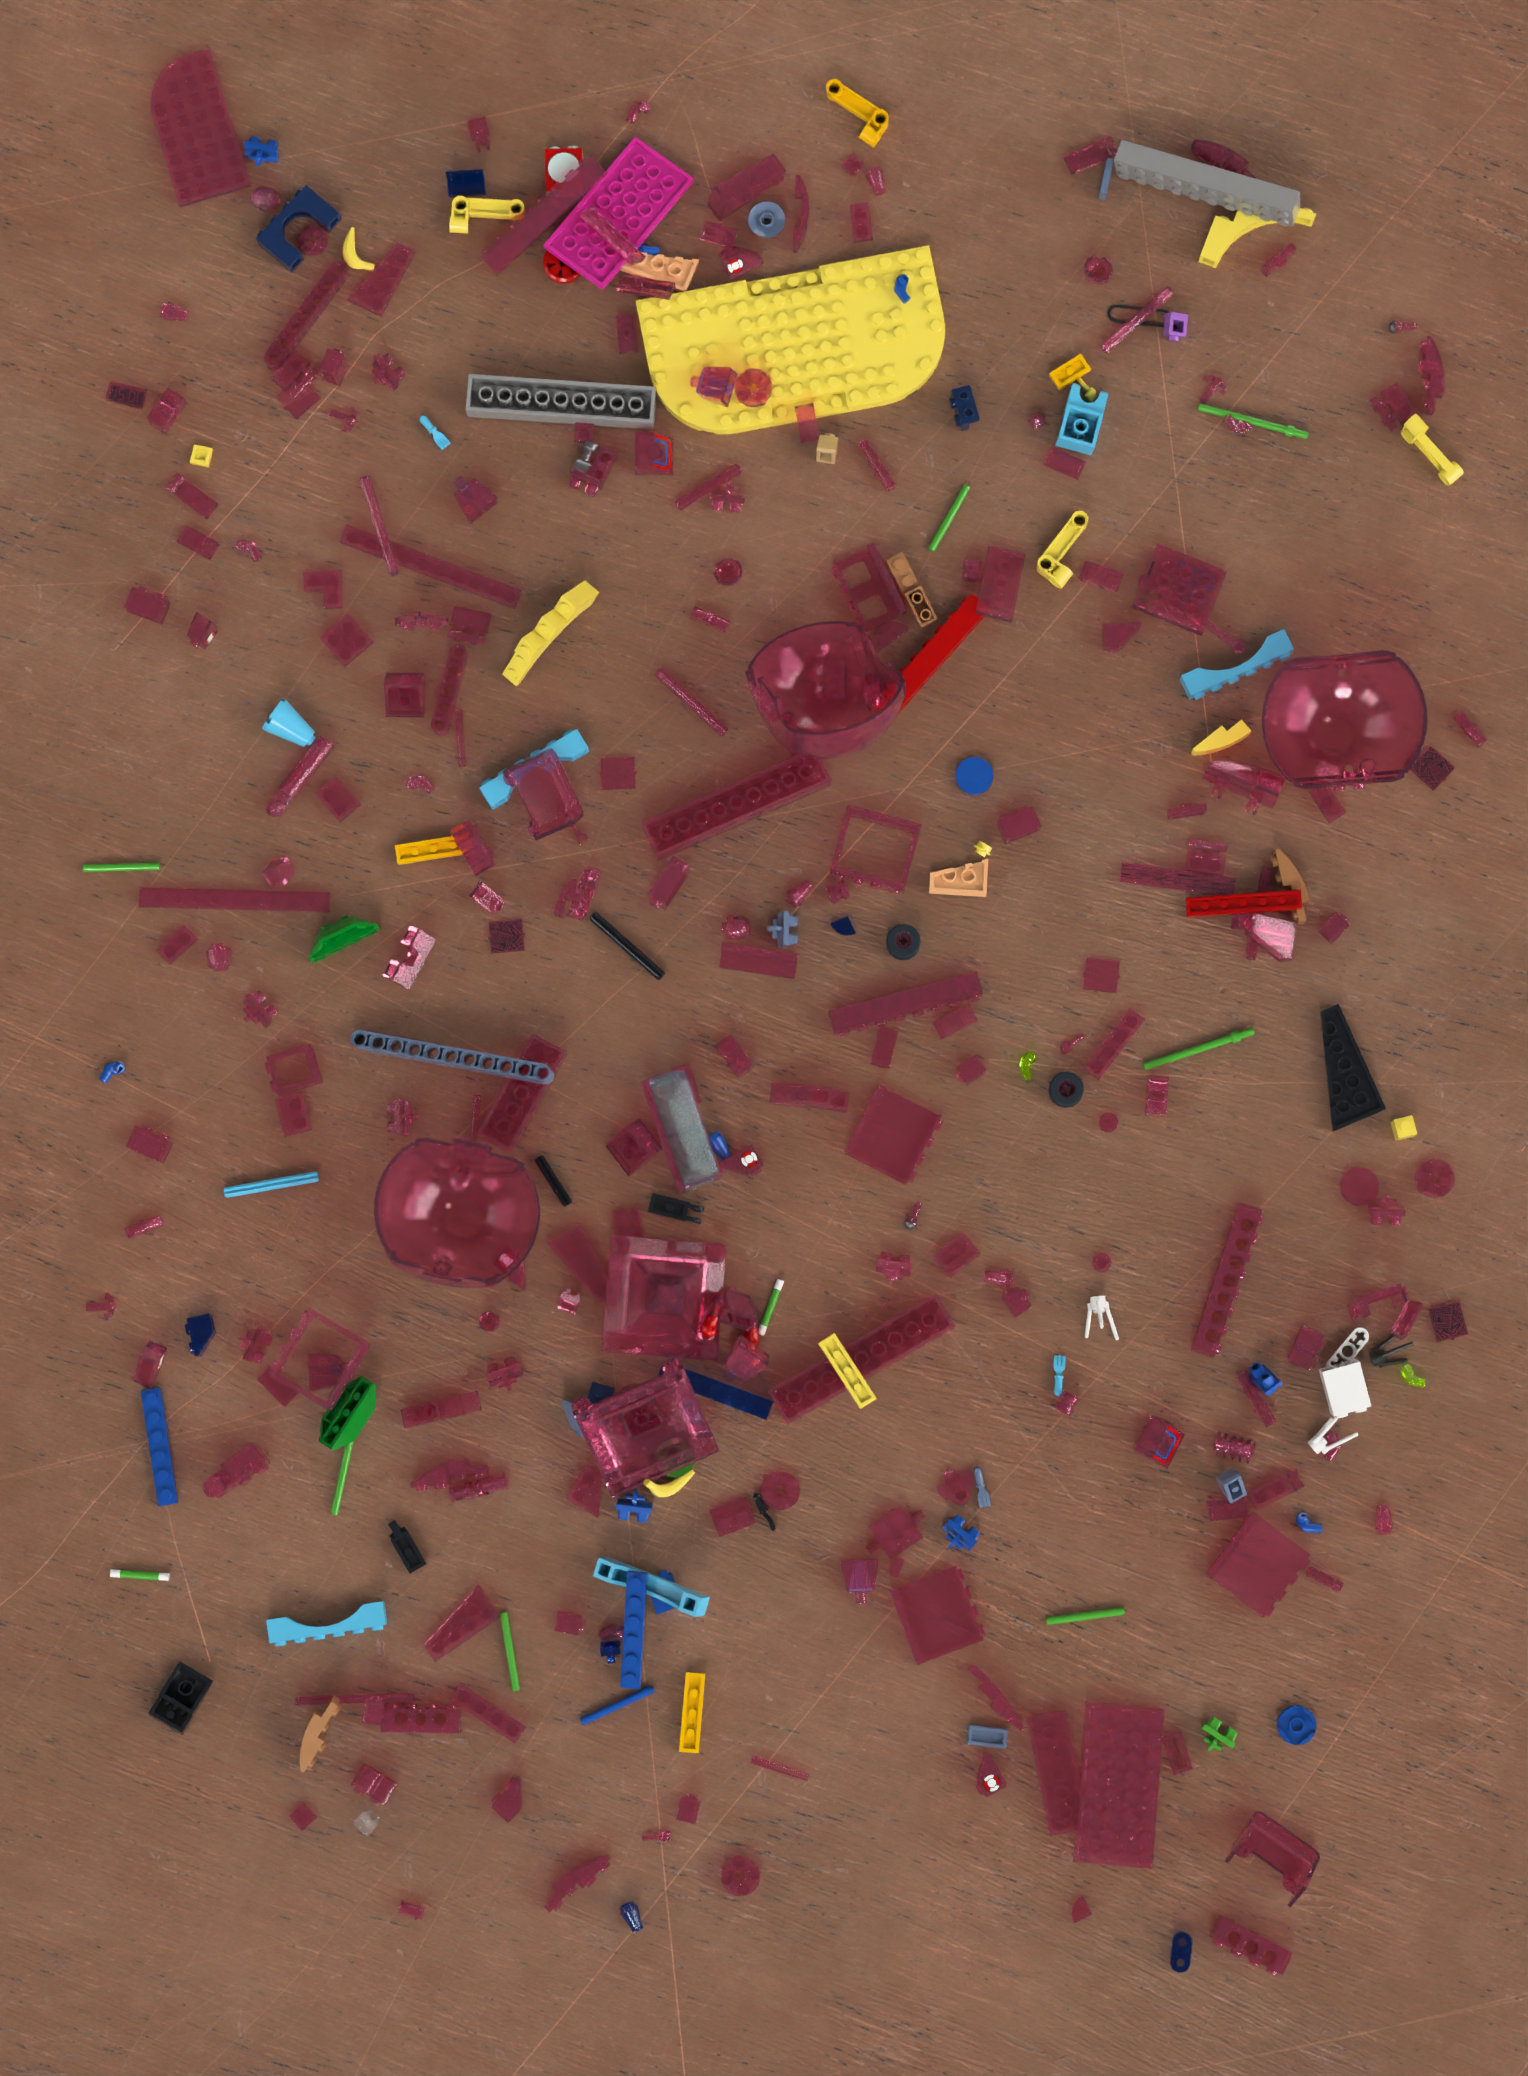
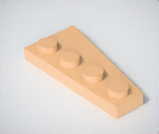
M635 251L620 271L677 292H685L688 290L697 269L699 259L687 260L683 259V257L675 256V258L660 254H657V256L647 255V253Z

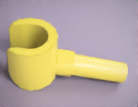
M1079 378L1077 381L1087 391L1084 397L1088 401L1093 402L1097 397L1096 390L1087 386Z

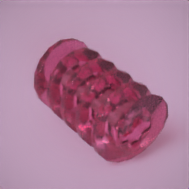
M1217 1432L1213 1450L1216 1451L1217 1457L1223 1452L1225 1459L1228 1454H1231V1460L1238 1456L1239 1462L1246 1458V1463L1249 1464L1253 1457L1256 1442L1252 1445L1251 1440L1248 1439L1244 1444L1242 1437L1236 1442V1436L1233 1435L1229 1440L1228 1434L1225 1433L1221 1438V1433Z

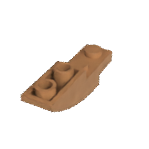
M901 552L886 560L894 577L893 580L919 626L922 628L937 620L938 618L922 586L919 585L904 553Z
M1275 849L1271 856L1272 866H1276L1277 874H1275L1276 884L1280 885L1281 890L1288 888L1289 890H1301L1302 910H1291V916L1293 921L1296 920L1297 925L1304 924L1306 916L1303 905L1308 904L1310 901L1306 886L1290 859L1280 849Z
M333 1695L324 1710L316 1707L308 1722L300 1750V1771L302 1773L305 1772L307 1767L311 1769L316 1761L314 1756L317 1752L321 1753L327 1744L324 1742L326 1738L324 1733L330 1725L328 1720L331 1716L335 1717L341 1708L338 1706L340 1698Z

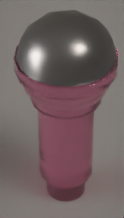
M1392 321L1389 324V331L1394 334L1418 328L1417 323Z
M917 1202L910 1216L904 1221L906 1229L914 1230L917 1227V1217L922 1208V1203Z

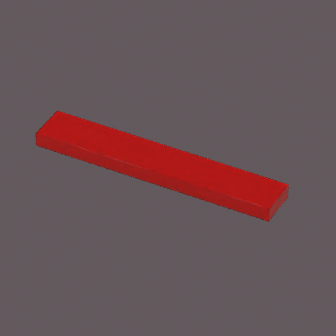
M1301 890L1186 898L1187 918L1302 910Z

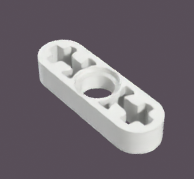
M1364 1328L1353 1330L1327 1361L1326 1367L1331 1366V1362L1335 1363L1338 1361L1337 1354L1343 1360H1353L1368 1342V1331ZM1356 1332H1363L1364 1341L1359 1340L1355 1345L1348 1342L1350 1339L1353 1342L1357 1338ZM1344 1346L1352 1348L1353 1354L1350 1357H1345L1342 1354Z

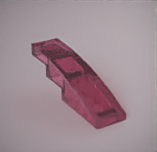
M971 1664L967 1670L982 1681L978 1689L993 1699L989 1707L1022 1731L1023 1726L1003 1693L974 1664Z

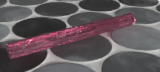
M362 476L360 483L389 575H398L399 568L370 476Z

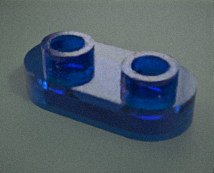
M1178 1932L1172 1938L1170 1966L1178 1973L1187 1971L1191 1962L1192 1938L1185 1932ZM1181 1939L1186 1940V1944L1184 1946L1179 1945V1941ZM1179 1959L1184 1960V1964L1182 1966L1177 1965V1961Z

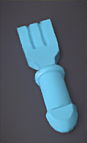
M420 416V423L425 426L429 434L433 435V439L441 450L446 448L450 441L441 432L436 430L437 428L433 426L427 416Z
M1054 1355L1053 1366L1056 1375H1054V1394L1056 1396H1060L1063 1392L1062 1381L1064 1376H1062V1372L1065 1370L1066 1358L1064 1355Z

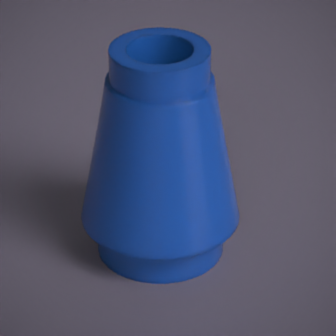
M718 1131L705 1139L706 1145L722 1160L732 1154L723 1135Z

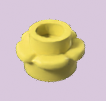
M979 841L977 845H974L977 848L975 851L977 854L983 857L990 855L992 848L987 844Z

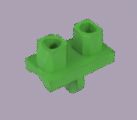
M1214 1716L1207 1724H1203L1200 1728L1214 1737L1212 1740L1206 1736L1203 1740L1209 1744L1207 1750L1211 1752L1215 1748L1221 1751L1223 1746L1217 1743L1218 1740L1233 1749L1238 1732L1228 1726L1223 1735L1220 1734L1217 1730L1222 1722Z

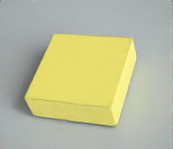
M194 444L190 464L209 468L213 449Z

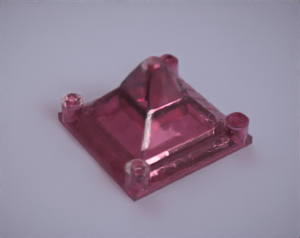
M622 1234L611 1235L601 1351L717 1361L727 1245L721 1243L709 1244L627 1237ZM718 1305L719 1309L716 1318H718L716 1324L717 1332L713 1337L706 1338L700 1333V1325L707 1315L712 1314L714 1306Z
M678 1358L667 1359L662 1366L664 1373L660 1376L651 1378L644 1383L628 1384L617 1394L605 1398L598 1403L591 1404L590 1400L586 1397L577 1398L572 1403L575 1419L612 1498L644 1485L643 1482L647 1478L653 1481L719 1452V1448L687 1374Z

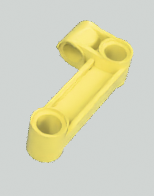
M457 196L452 201L449 230L450 233L468 234V221L470 217L521 221L526 215L525 207L519 199L498 200ZM463 204L465 208L459 210L457 206ZM514 208L521 209L518 213L512 212Z
M1414 414L1404 423L1401 435L1409 444L1414 443L1439 470L1438 475L1445 485L1450 486L1464 472L1455 461L1450 462L1426 436L1425 433L1429 427L1417 414Z
M1083 511L1073 513L1072 517L1037 562V572L1059 589H1062L1073 575V572L1068 567L1059 562L1087 527L1088 516ZM1077 518H1081L1084 521V523L1078 525L1075 523L1074 520ZM1048 562L1051 567L1044 569L1040 564Z

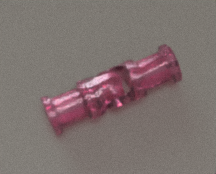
M502 1473L501 1476L485 1477L482 1480L466 1482L462 1486L454 1488L451 1486L448 1489L452 1504H455L458 1500L474 1499L485 1494H493L494 1491L501 1489L509 1490L506 1473Z

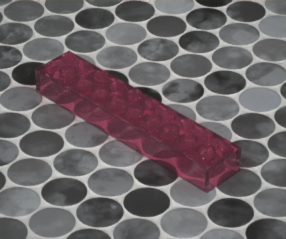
M814 747L641 823L642 829L656 860L659 861L831 786V779L817 748Z
M935 1293L845 1345L844 1348L863 1378L867 1380L955 1329V1325ZM825 1357L768 1390V1394L788 1426L848 1390L828 1358Z

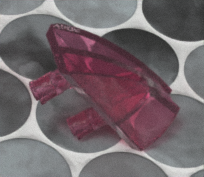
M1211 761L1207 766L1203 779L1214 783L1213 789L1210 792L1211 797L1218 791L1217 800L1222 798L1224 790L1228 789L1248 798L1249 802L1245 811L1248 813L1250 808L1254 806L1252 815H1255L1260 804L1271 809L1273 808L1286 776L1246 763Z

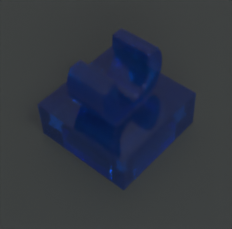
M620 1640L600 1642L601 1656H607L608 1664L616 1663V1655L621 1654Z

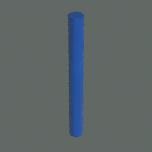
M651 1685L580 1718L583 1725L655 1693Z

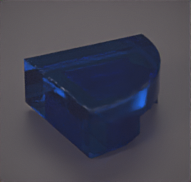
M848 916L831 923L833 930L841 935L852 936L856 934Z

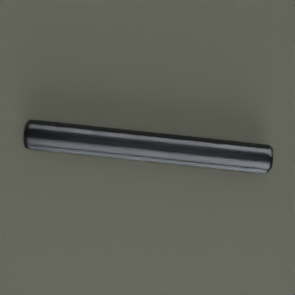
M594 912L590 916L592 923L657 980L662 979L665 972L600 914Z

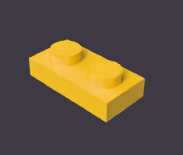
M1079 354L1050 372L1049 376L1058 390H1061L1090 372L1091 368L1083 356Z

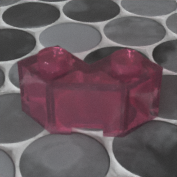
M469 819L450 830L451 835L475 876L495 865L492 859L495 855L490 847H485L479 836L482 832L477 824L473 825Z

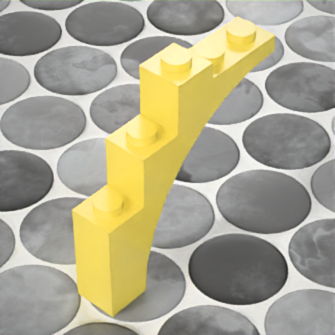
M1300 208L1295 223L1312 227L1316 214L1308 208ZM1237 211L1233 222L1225 216H1215L1198 262L1216 268L1222 255L1238 238L1255 228L1277 222L1272 220L1264 221L1255 215L1247 216L1241 211Z
M585 580L562 595L555 608L541 617L535 629L521 638L514 650L515 654L502 675L515 686L519 685L550 643L578 615L592 605L599 592Z

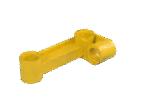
M829 80L826 85L827 98L867 123L858 138L875 147L889 125L888 113L843 85L839 80ZM836 87L839 89V91L837 93L830 92V89ZM879 117L885 119L883 123H878L875 120Z

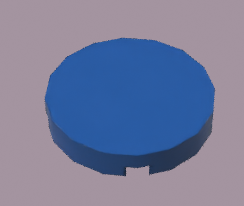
M978 757L967 758L957 767L955 774L956 783L964 793L980 795L990 788L993 781V770L984 759Z
M1299 1705L1290 1706L1280 1713L1277 1720V1731L1280 1737L1287 1743L1303 1745L1309 1742L1315 1735L1316 1719L1307 1708Z

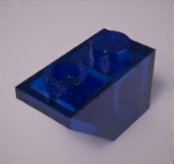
M210 1313L187 1318V1324H185L186 1333L191 1337V1342L189 1343L190 1352L197 1358L202 1357L216 1334L213 1317Z

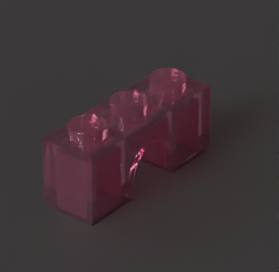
M409 926L401 941L408 948L407 958L403 962L391 959L383 976L396 985L409 990L418 972L423 967L424 961L432 950L436 939L418 928Z

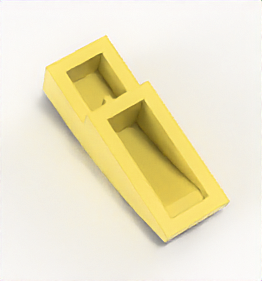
M1242 719L1228 731L1221 726L1194 747L1191 753L1195 756L1224 750L1249 736L1251 730Z

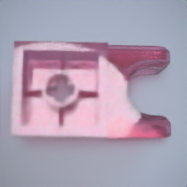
M252 1442L220 1465L222 1469L204 1482L203 1491L208 1497L222 1498L239 1485H247L253 1480L251 1478L253 1475H260L268 1469L267 1465L271 1462L259 1445Z

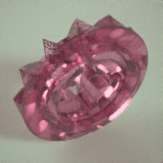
M312 225L309 228H304L301 234H299V247L308 255L322 253L328 245L326 232L320 227H313ZM312 234L314 235L315 239H318L315 241L314 247L311 244V241H308L311 239Z

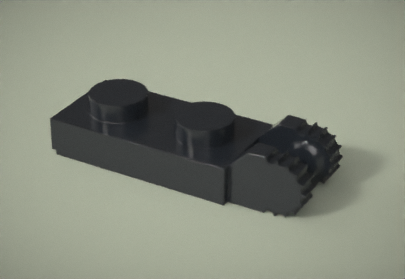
M652 1193L648 1213L701 1224V1219L687 1216L688 1209L701 1213L704 1212L705 1208L692 1205L690 1202Z

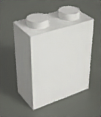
M1353 1359L1319 1369L1331 1415L1343 1418L1348 1416L1349 1412L1355 1411V1413L1366 1411L1367 1407H1371L1360 1361Z

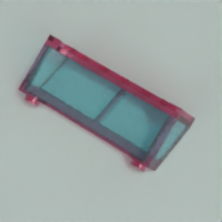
M685 1067L641 1081L679 1195L722 1178V1173L725 1172L722 1162H717L690 1083L694 1081L690 1071H686Z

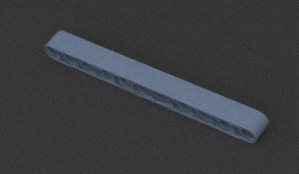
M363 1030L354 1031L350 1038L351 1043L358 1050L539 1084H550L554 1079V1072L548 1065ZM365 1037L364 1042L358 1044L359 1038ZM379 1040H383L382 1046L376 1048V1043ZM401 1043V1048L398 1051H394L395 1045ZM415 1047H419L418 1053L412 1054V1050ZM437 1050V1055L430 1058L431 1052ZM453 1053H456L455 1059L449 1061V1056ZM469 1057H474L472 1064H467ZM492 1060V1065L489 1068H485V1063ZM510 1063L511 1068L508 1071H503L504 1066ZM529 1067V1072L522 1075V1069ZM548 1070L547 1076L540 1078L541 1072Z

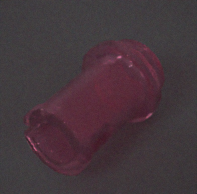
M401 1901L398 1914H404L414 1917L415 1920H421L425 1908L421 1907L420 1904L416 1906Z

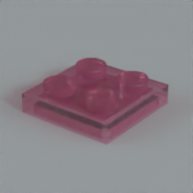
M349 613L320 637L321 641L344 667L373 644L371 638Z

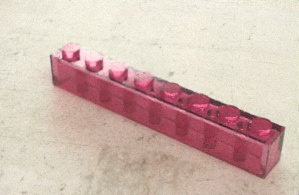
M592 155L589 158L587 156L578 163L580 166L575 171L573 169L564 176L566 179L561 184L557 182L551 188L552 192L548 196L543 195L537 201L538 205L534 209L530 207L523 214L525 217L520 222L516 220L509 227L511 230L507 234L502 233L496 239L497 243L493 247L489 245L483 250L482 260L497 276L607 175V172Z
M976 971L829 1010L828 1015L834 1035L843 1037L849 1035V1031H866L868 1026L876 1025V1027L887 1025V1021L891 1020L900 1022L905 1020L906 1016L913 1015V1017L924 1015V1012L931 1010V1012L940 1011L943 1006L950 1005V1007H956L966 1000L969 1003L980 1000L979 997L982 996L983 992Z

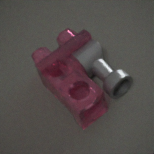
M585 441L583 446L585 449L581 459L574 462L570 470L569 487L578 490L583 482L588 484L585 493L594 497L598 490H602L613 465L618 459V455L616 452L601 446L594 464L590 463L592 453L596 454L599 446L593 442Z

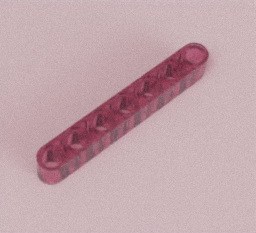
M335 261L330 265L265 352L264 360L270 370L277 371L282 368L346 282L349 273L344 262ZM338 269L344 270L340 275L335 274ZM326 284H333L331 289L324 288ZM317 298L322 299V301L319 304L313 303V301ZM305 313L311 314L307 319L302 318ZM293 328H300L298 333H291ZM282 343H289L287 348H280ZM273 357L278 358V360L275 363L269 362V360Z

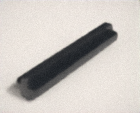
M544 1156L537 1157L535 1163L564 1207L572 1203L571 1198Z

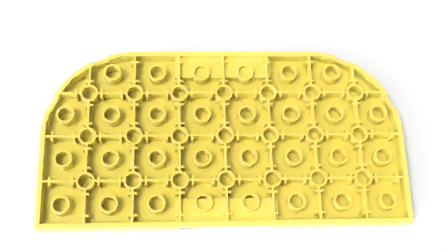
M929 245L819 266V269L751 282H746V280L636 301L650 378L653 387H656L657 396L665 408L680 422L698 431L702 430L714 434L741 433L895 403L906 398L915 390L920 389L927 382L940 361L944 347V315ZM902 274L907 275L909 278L905 291L911 299L905 304L902 303L894 292L896 279ZM710 376L723 380L732 387V392L728 395L704 397Z

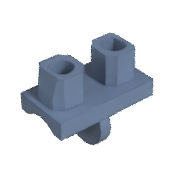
M789 911L777 914V919L772 920V926L767 927V932H772V939H777V948H784L798 943V935L789 933V927L797 926L798 917L790 915Z

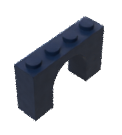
M307 185L296 192L295 198L283 206L280 214L275 215L270 220V224L266 229L260 230L256 238L258 245L291 273L300 265L304 258L302 253L284 237V232L289 222L298 217H308L316 221L327 232H330L341 221L339 212Z

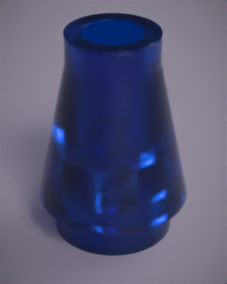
M634 1901L622 1905L619 1908L621 1911L620 1915L632 1932L643 1929L638 1905H635Z

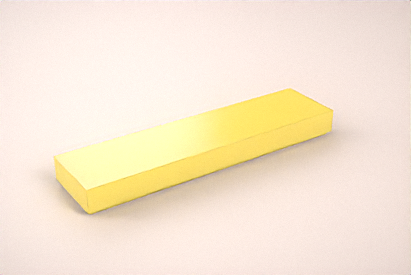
M835 1333L818 1343L860 1409L877 1399Z

